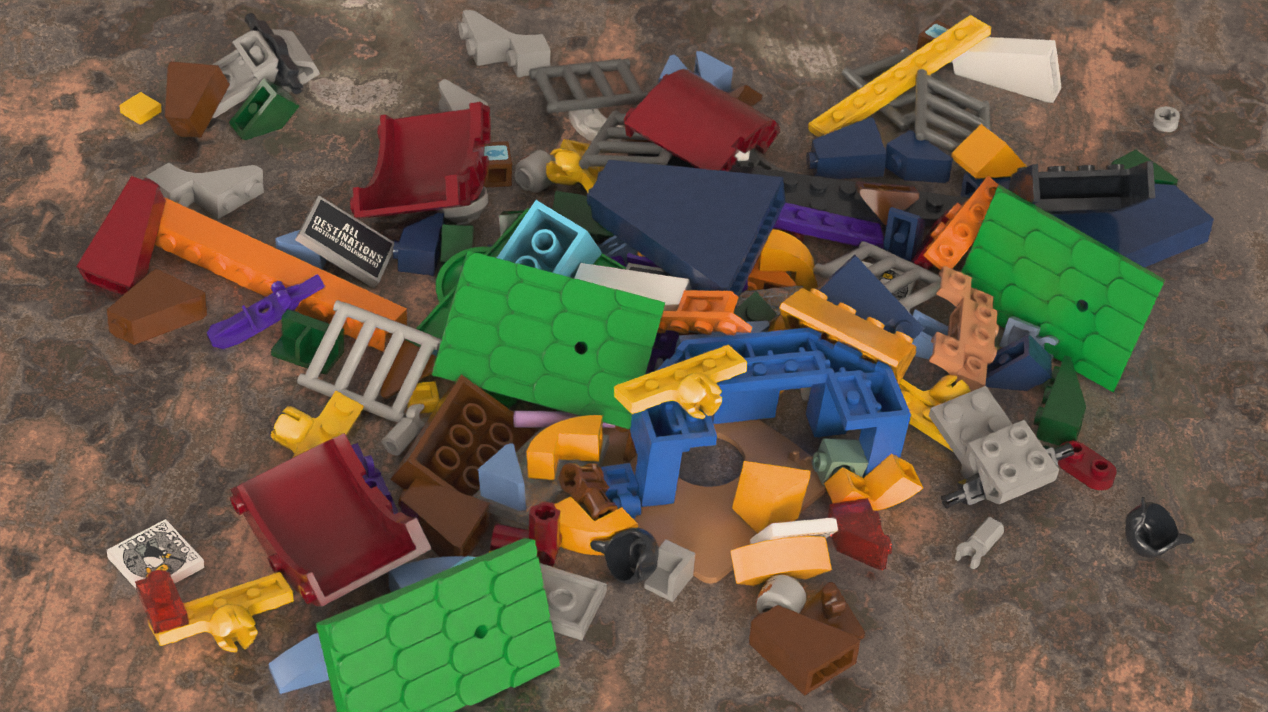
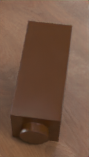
M170 61L168 64L165 118L176 135L181 137H202L230 85L218 65Z
M157 268L107 309L109 333L133 345L194 323L207 316L206 294L204 291Z
M416 477L408 489L405 488L399 497L398 507L401 508V512L409 517L417 518L432 550L440 557L470 556L489 527V502Z
M777 605L767 612L759 613L751 621L749 645L805 696L857 663L860 640L852 634Z

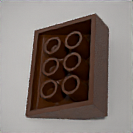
M461 374L444 393L390 480L401 488L408 489L417 477L489 502L490 518L498 503L481 496L478 469L506 444L514 445L520 466L527 455L528 446L540 431L534 427H514V412Z

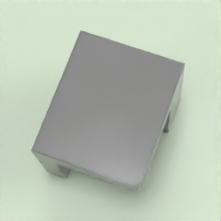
M665 540L659 547L657 569L646 579L644 588L673 602L693 577L695 553L669 540Z

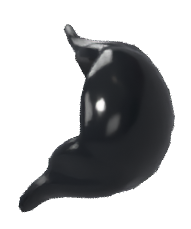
M1144 496L1141 497V504L1131 510L1126 516L1125 535L1127 542L1142 557L1154 558L1180 544H1191L1194 542L1191 536L1178 532L1173 517L1163 506L1158 503L1146 502Z
M629 528L617 533L610 540L592 541L590 543L591 549L605 555L606 563L612 576L622 583L636 584L648 579L657 569L658 544L654 536L647 530Z

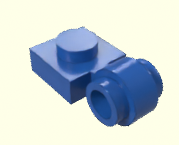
M631 464L601 467L604 473V480L609 486L605 494L608 499H611L610 502H614L618 509L622 507L633 519H635V516L641 515L638 484Z

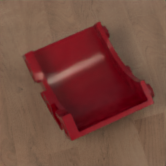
M687 69L677 70L670 75L665 74L636 108L631 107L624 117L626 136L631 138L636 132L698 169L729 171L737 162L738 158L735 155L741 151L746 154L755 147L756 150L765 155L780 133V126L776 121Z
M482 102L469 103V109L396 119L386 114L380 115V124L377 127L380 147L375 172L365 187H353L350 207L354 218L365 219L471 205V200H477L482 191L488 170L489 158L484 156L485 144H489L491 139L490 107Z
M345 433L335 436L230 489L233 494L230 497V502L238 515H244L258 541L268 554V562L273 572L282 573L307 604L311 603L319 607L338 599L432 549L417 518L409 517L401 511L394 515L391 502L383 495L379 488L376 486L370 489L362 477L366 474V470Z

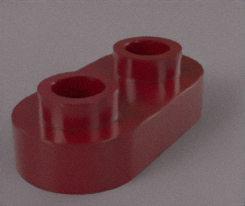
M1067 441L1060 445L1070 443L1073 447L1072 451H1074L1073 456L1057 461L1061 469L1094 490L1103 491L1113 486L1117 471L1110 461L1078 441Z

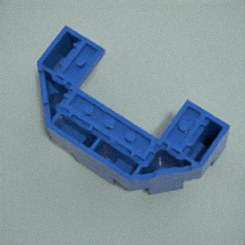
M810 327L683 340L676 348V353L671 359H666L657 370L729 345L747 361V372L716 383L722 389V393L719 394L722 397V404L712 416L705 414L704 419L692 417L675 401H666L632 414L630 433L638 455L635 478L638 484V496L641 507L673 504L682 452H688L692 447L716 445L717 433L713 424L775 418L780 390L811 387L806 416L814 437L846 434L848 430L861 429L859 442L868 461V466L862 476L864 478L891 453L899 458L901 457L911 413L892 368L880 361L875 365L861 358V352L839 341L834 345L822 339V333Z

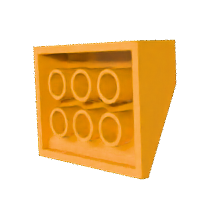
M801 288L782 302L779 309L787 329L810 327L822 333V339L834 345L839 341L861 352V358L875 365L880 361L890 366L898 385L917 352L916 345L912 344L913 339L899 331H896L894 335L884 330L885 325L872 317L864 320L856 316L855 309L841 302L837 306L827 301L828 296L814 288H811L810 291Z

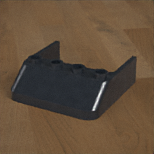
M1146 161L1129 169H1124V164L1106 165V170H1095V165H1082L1076 167L1077 171H1066L1065 166L1047 167V172H1038V164H1032L1028 167L1017 168L1018 172L1011 175L1008 188L1011 192L1050 214L1118 212L1155 198L1153 161Z

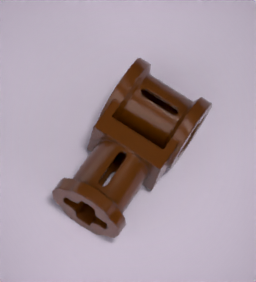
M568 463L562 467L559 474L561 488L566 493H569L578 504H584L594 521L618 509L617 505L614 502H610L605 494L609 486L604 480V473L598 464L589 463L585 466H579L575 463Z

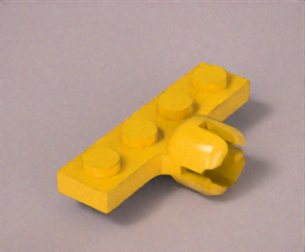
M563 139L560 148L550 152V155H553L556 161L550 160L549 163H546V176L553 183L567 186L579 182L588 193L589 189L593 188L599 172L603 171L604 167L589 166L587 169H582L579 166V161L590 144Z
M726 345L614 386V397L632 414L666 401H675L692 417L704 419L705 414L712 416L722 404V397L719 395L722 393V389L716 383L747 372V361L731 346Z
M946 375L930 390L922 391L902 379L899 387L911 413L909 424L952 451L929 417L930 408L971 392L969 386L963 380H960L952 387L951 384L957 379V376Z
M338 391L334 392L317 418H311V416L297 408L287 406L282 411L285 414H281L275 422V430L271 432V438L274 442L293 451V457L335 436L343 433L347 436L364 406Z
M278 572L147 615L148 623L160 646L177 642L198 633L208 632L212 634L219 647L223 650L238 652L234 642L238 641L241 647L246 649L257 636V629L254 626L256 622L252 616L294 602L293 590L282 574Z

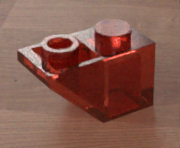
M864 498L830 504L828 518L836 519L838 531L830 535L836 551L877 570L886 569L888 555L892 553V543L889 535H884L881 528L880 515L877 510H873L869 499Z

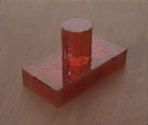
M155 570L149 573L147 578L135 581L137 594L154 634L189 625L188 613L169 572Z

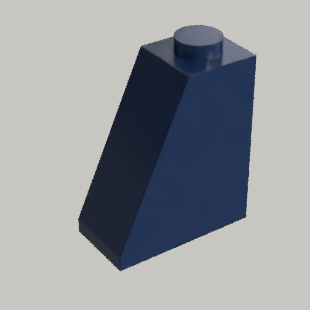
M866 118L813 139L811 152H807L806 163L807 168L812 169L813 175L832 179L884 176L887 153L874 118Z

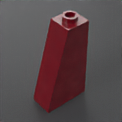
M134 176L130 177L76 266L86 282L123 296L147 276L166 203L160 191V186L155 181L148 178L142 180Z

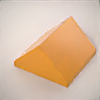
M982 124L951 154L953 160L976 179L986 178L987 176L990 178L1010 177L1018 172L1017 168L1027 167L1006 142Z
M743 461L732 509L757 534L772 523L795 521L799 517L811 471Z

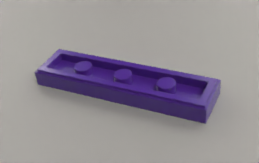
M790 203L784 204L774 225V228L854 246H860L861 242L865 241L883 249L885 240L880 224Z

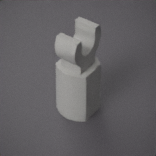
M423 404L410 406L406 412V418H402L382 439L381 442L388 453L400 455L418 436L420 429L423 428L428 418H419L420 412L424 409Z
M991 517L986 518L968 538L967 542L959 544L955 560L959 561L963 556H971L970 568H977L980 565L981 557L1003 535L1004 527L1002 523Z

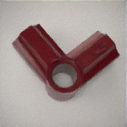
M542 501L538 505H533L530 509L529 530L495 524L490 551L523 538L534 539L539 563L553 567L563 539L560 533L561 511L555 507L554 503Z

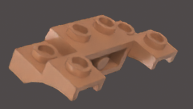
M944 266L938 275L941 277V283L936 295L950 301L956 308L949 317L948 336L936 332L932 337L931 342L934 343L933 354L930 356L929 362L943 368L950 375L957 376L956 383L963 380L972 392L986 385L987 364L993 362L997 353V347L994 346L995 338L999 331V325L996 324L997 310L992 309L993 296L971 287L972 277Z

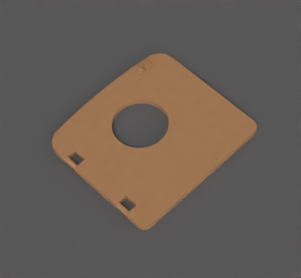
M761 420L713 424L717 438L723 439L735 446L742 454L744 461L811 471L800 513L826 492L825 485L821 484L817 472L813 469V457ZM603 428V435H609L610 444L601 467L630 463L635 475L638 455L636 454L630 462L623 460L630 431L619 432L615 428ZM739 476L727 484L714 487L693 485L678 477L673 504L641 507V515L635 516L634 519L638 523V528L647 530L654 536L658 548L665 540H669L694 552L693 576L705 583H716L734 569L731 550L751 545L750 539L757 534L732 509Z

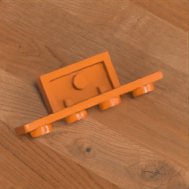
M989 176L985 178L962 206L957 202L945 215L949 219L946 224L940 222L931 232L930 236L934 239L927 246L928 250L923 256L939 270L944 266L953 269L975 241L998 187V184Z
M684 290L677 311H663L657 333H665L666 330H672L681 334L697 331L706 335H711L712 332H722L733 336L736 332L750 333L752 326L733 313L739 297L732 291Z

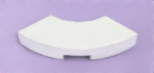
M598 108L568 112L570 122L575 130L591 142L607 120L599 112ZM608 139L607 141H622V139Z

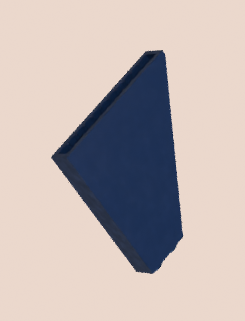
M608 160L603 171L599 172L593 188H590L587 193V205L591 207L592 219L673 277L689 279L691 290L732 291L738 297L785 204L783 177L619 160Z
M969 172L964 173L960 196L970 198L985 178L976 179ZM1011 176L992 178L998 185L1006 189L1009 188ZM1155 184L1154 199L1123 211L1051 214L1144 268L1207 242L1214 220L1213 217L1177 186Z

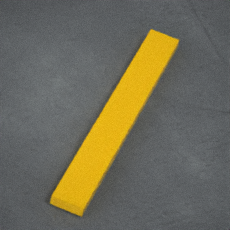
M972 15L968 16L809 122V132L817 137H821L866 119L915 86L918 70L924 69L927 71V75L930 76L991 35V27Z

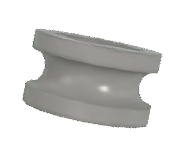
M1160 107L1155 111L1153 124L1158 130L1164 132L1175 131L1178 128L1180 114L1172 107Z

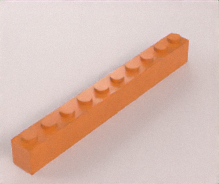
M165 198L166 203L155 245L165 251L171 252L264 297L273 293L271 285L276 281H281L287 288L301 284L318 274L325 287L302 300L294 311L330 324L335 314V311H333L334 304L339 300L407 325V308ZM347 317L342 327L344 334L357 339L364 323ZM376 328L368 346L384 352L385 336L389 332Z

